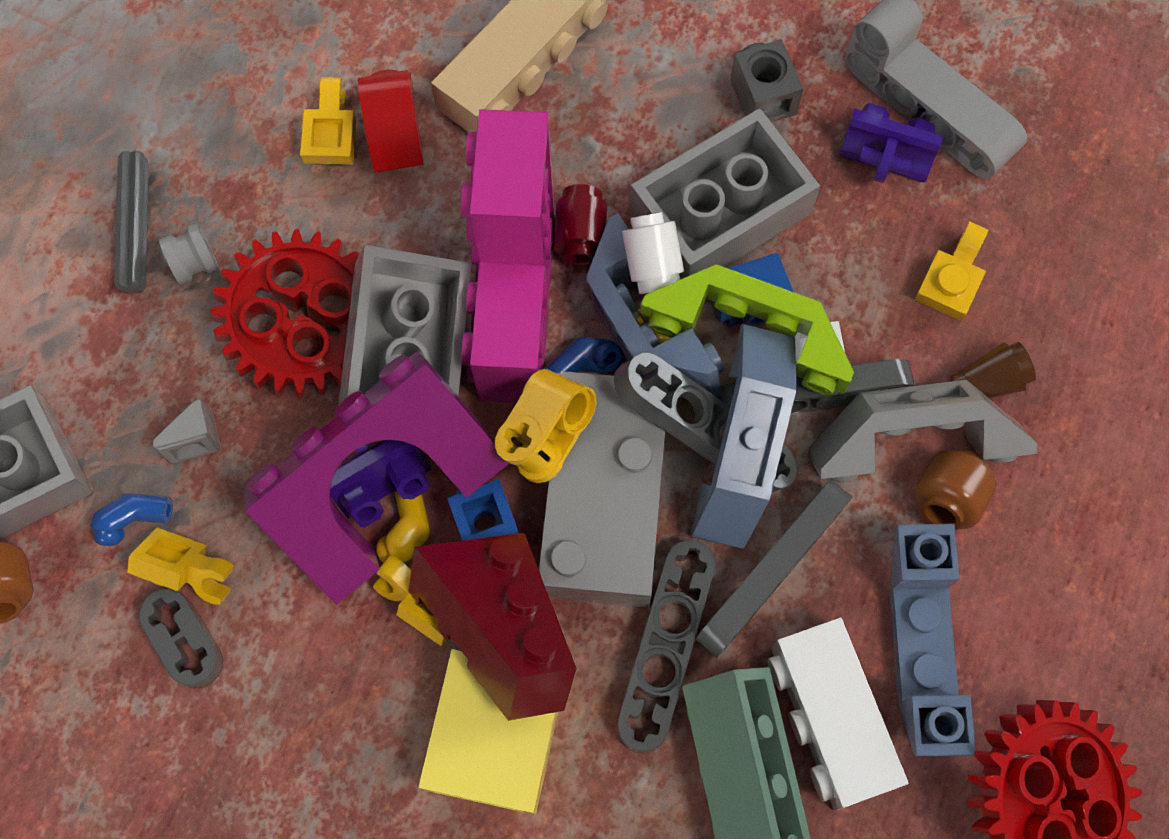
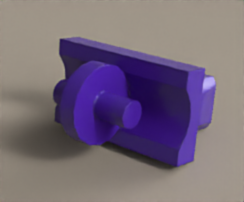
M872 103L866 104L862 111L855 109L839 156L877 167L874 181L884 183L888 171L926 182L943 139L942 135L935 134L934 122L916 118L909 120L908 125L889 119L890 114L885 107Z
M382 440L372 447L366 444L356 449L358 455L341 464L342 467L336 470L330 486V496L347 518L352 517L360 527L365 528L381 518L384 509L379 500L397 490L403 500H412L428 491L429 484L426 472L430 471L431 467L418 447L402 441Z

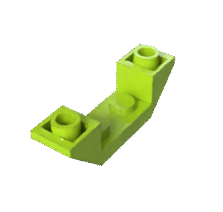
M717 264L650 292L643 298L641 303L642 319L649 321L648 327L661 335L673 338L690 328L695 331L706 300L709 299L715 302L714 306L716 309L730 316L743 318L747 313L766 320V327L774 332L789 336H796L797 332L807 335L796 365V376L803 379L801 384L807 389L823 395H833L834 391L844 394L852 380L853 368L819 301Z

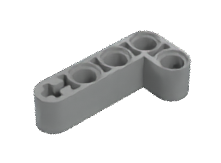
M881 0L854 26L846 52V63L851 73L908 121L921 118L934 122L935 134L943 136L940 147L970 172L984 179L993 177L1026 144L1027 134L1022 124L916 39L922 25L923 16L914 0Z

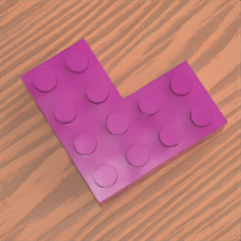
M479 109L477 131H468L466 139V164L471 166V183L463 182L461 192L462 217H467L466 238L467 242H471V262L476 264V282L469 281L467 287L466 306L467 314H472V332H464L462 364L467 365V382L475 383L479 401L517 403L529 378L538 370L544 369L555 226L548 112Z

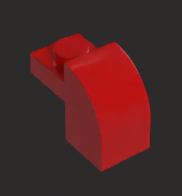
M382 70L373 73L371 76L358 78L360 105L373 172L424 165L423 147L415 110L411 73H408V70Z

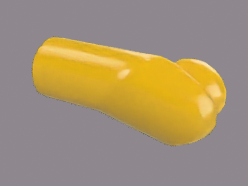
M397 491L395 492L400 520L388 532L387 536L380 538L376 546L377 555L382 562L393 556L406 563L413 558L414 548L423 546L430 534L422 494L412 500H403Z

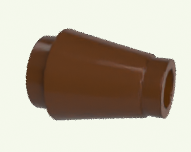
M1003 342L961 369L958 373L951 375L950 381L967 380L985 396L993 398L1025 391L1026 384L1036 380V373L1028 352L1020 342L1009 346Z

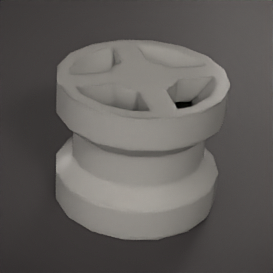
M198 223L188 226L185 234L180 236L166 235L159 238V244L164 257L180 286L191 282L193 275L204 271L211 274L220 270L211 246Z

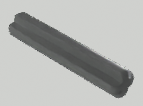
M136 150L121 152L118 156L114 285L120 292L126 294L141 293L146 287L148 160L142 152Z

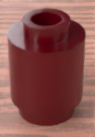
M586 184L570 185L563 189L562 197L556 203L554 250L570 264L588 265L592 263L607 225V203L603 200V193L599 188Z

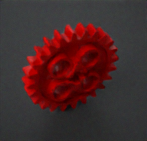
M294 229L291 243H283L279 234L272 232V247L267 249L256 239L253 240L252 246L255 256L250 259L246 255L236 252L234 256L239 271L225 268L221 271L223 280L230 287H216L213 289L215 299L224 304L223 306L210 309V314L213 321L225 323L213 330L216 341H230L221 350L225 360L241 357L235 367L236 372L242 377L255 370L253 382L257 389L264 386L269 379L274 380L276 396L282 395L287 384H294L298 398H303L306 384L312 383L320 395H325V380L332 378L341 387L354 269L359 253L354 251L345 257H341L342 247L341 240L339 239L332 242L328 248L322 247L321 232L318 231L313 235L310 243L302 242L299 229ZM292 271L302 277L301 281L292 288L280 287L275 283V279L283 272ZM263 290L271 294L277 302L265 297H258L256 294L258 291ZM338 295L346 299L348 305L344 310L332 313L323 309L321 302L326 297ZM302 306L307 307L308 317L299 315L295 321L290 320L288 309L298 312ZM267 314L276 319L275 325L266 332H256L248 327L250 321L257 315ZM322 326L338 329L341 333L339 336H332ZM307 338L316 339L323 344V349L313 357L299 355L295 352V347L301 340Z
M1036 700V704H1018L1017 714H1001L999 719L1003 731H985V737L992 747L991 751H975L973 754L984 766L983 773L968 775L970 782L981 787L979 796L967 800V806L982 809L983 815L982 818L971 826L972 831L987 833L990 836L988 839H1136L1127 829L1128 821L1141 820L1142 815L1130 808V800L1142 795V790L1136 787H1129L1127 778L1132 776L1138 769L1136 765L1122 764L1120 759L1125 754L1128 745L1125 742H1110L1115 727L1112 724L1097 723V711L1080 710L1079 703Z

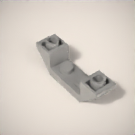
M961 380L860 392L809 447V457L821 479L844 482L853 480L858 475L875 473V433L877 432L898 436L909 433L911 428L934 426L940 429H956L964 426L966 422V439L983 460L999 463L1014 461L1018 456L1037 454L1038 444L1010 415L969 381Z

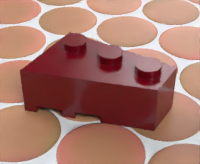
M525 533L415 547L408 592L417 603L424 602L438 620L437 629L446 641L452 639L468 659L467 668L506 719L510 721L564 711L577 668Z

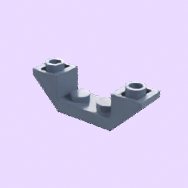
M619 213L609 217L586 281L594 307L615 342L621 348L626 360H629L642 352L652 353L659 356L714 396H721L722 390L719 374L725 371L718 352L710 342L702 345L693 329L690 328L659 344L652 328L648 327L647 322L638 325L632 315L637 309L627 290L637 284V282H631L622 231L628 230V227ZM641 371L637 372L641 378H644L645 375Z
M741 324L728 376L729 378L737 379L712 484L702 483L690 536L744 549L770 501L796 394L795 337Z
M954 524L897 525L895 528L889 598L898 706L914 757L974 756L973 754L976 751L971 695H959L949 595V588L960 580Z

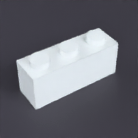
M842 618L777 640L771 648L774 657L768 658V666L778 690L787 689L795 711L788 713L789 721L798 743L801 746L809 745L816 763L815 767L810 768V775L821 801L830 800L833 810H838L908 785L909 782Z

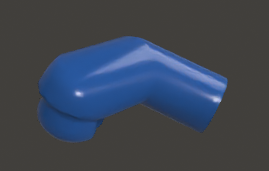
M580 337L566 347L544 369L561 375V371L608 373L616 370L622 364L623 352L611 340Z
M124 494L95 512L90 523V527L94 529L93 538L99 545L114 546L125 536L123 527L134 521L167 524L172 517L173 501L171 497Z

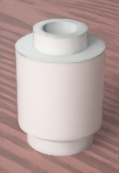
M662 212L630 218L632 229L622 231L631 282H637L639 294L653 292L680 280L679 273L684 272L675 221L664 222Z

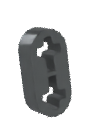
M160 589L151 593L144 600L140 608L139 620L169 675L175 681L190 688H203L212 684L222 671L223 656L194 604L187 597L172 589ZM164 604H168L174 609L180 607V610L174 614V620L181 630L177 634H174L171 628L162 623L156 624L163 617L160 608ZM187 642L193 650L200 654L207 652L208 656L204 657L201 661V666L204 670L200 674L190 670L183 671V667L189 663V658L182 647Z

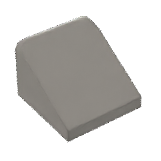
M202 399L194 401L153 440L154 449L172 464L218 452L221 449L213 412Z

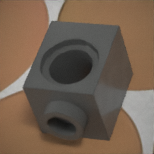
M782 39L767 44L761 42L754 43L745 47L741 52L734 54L730 80L745 116L759 108L771 123L797 115L803 87ZM757 78H767L772 82H760L757 80Z

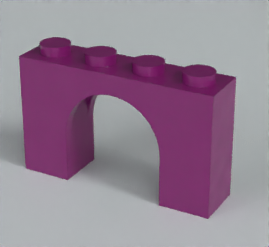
M419 350L410 357L403 354L393 359L380 372L379 378L381 380L364 394L361 391H356L349 395L336 408L334 412L336 417L320 430L317 427H312L305 431L292 444L290 448L292 453L276 466L272 463L264 465L246 483L248 489L244 491L245 512L336 605L380 570L373 546L343 516L330 498V486L333 476L339 465L348 455L356 449L376 441L396 440L412 444L427 453L466 498L509 464L497 454L494 437Z

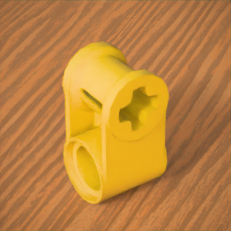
M548 369L538 370L527 381L521 397L495 437L497 454L507 463L517 465L520 473L531 482L542 483L554 478L562 469L566 457L595 413L597 404L595 392L585 385ZM515 437L523 444L522 447L515 445L511 438ZM543 451L549 457V461H545L538 453Z

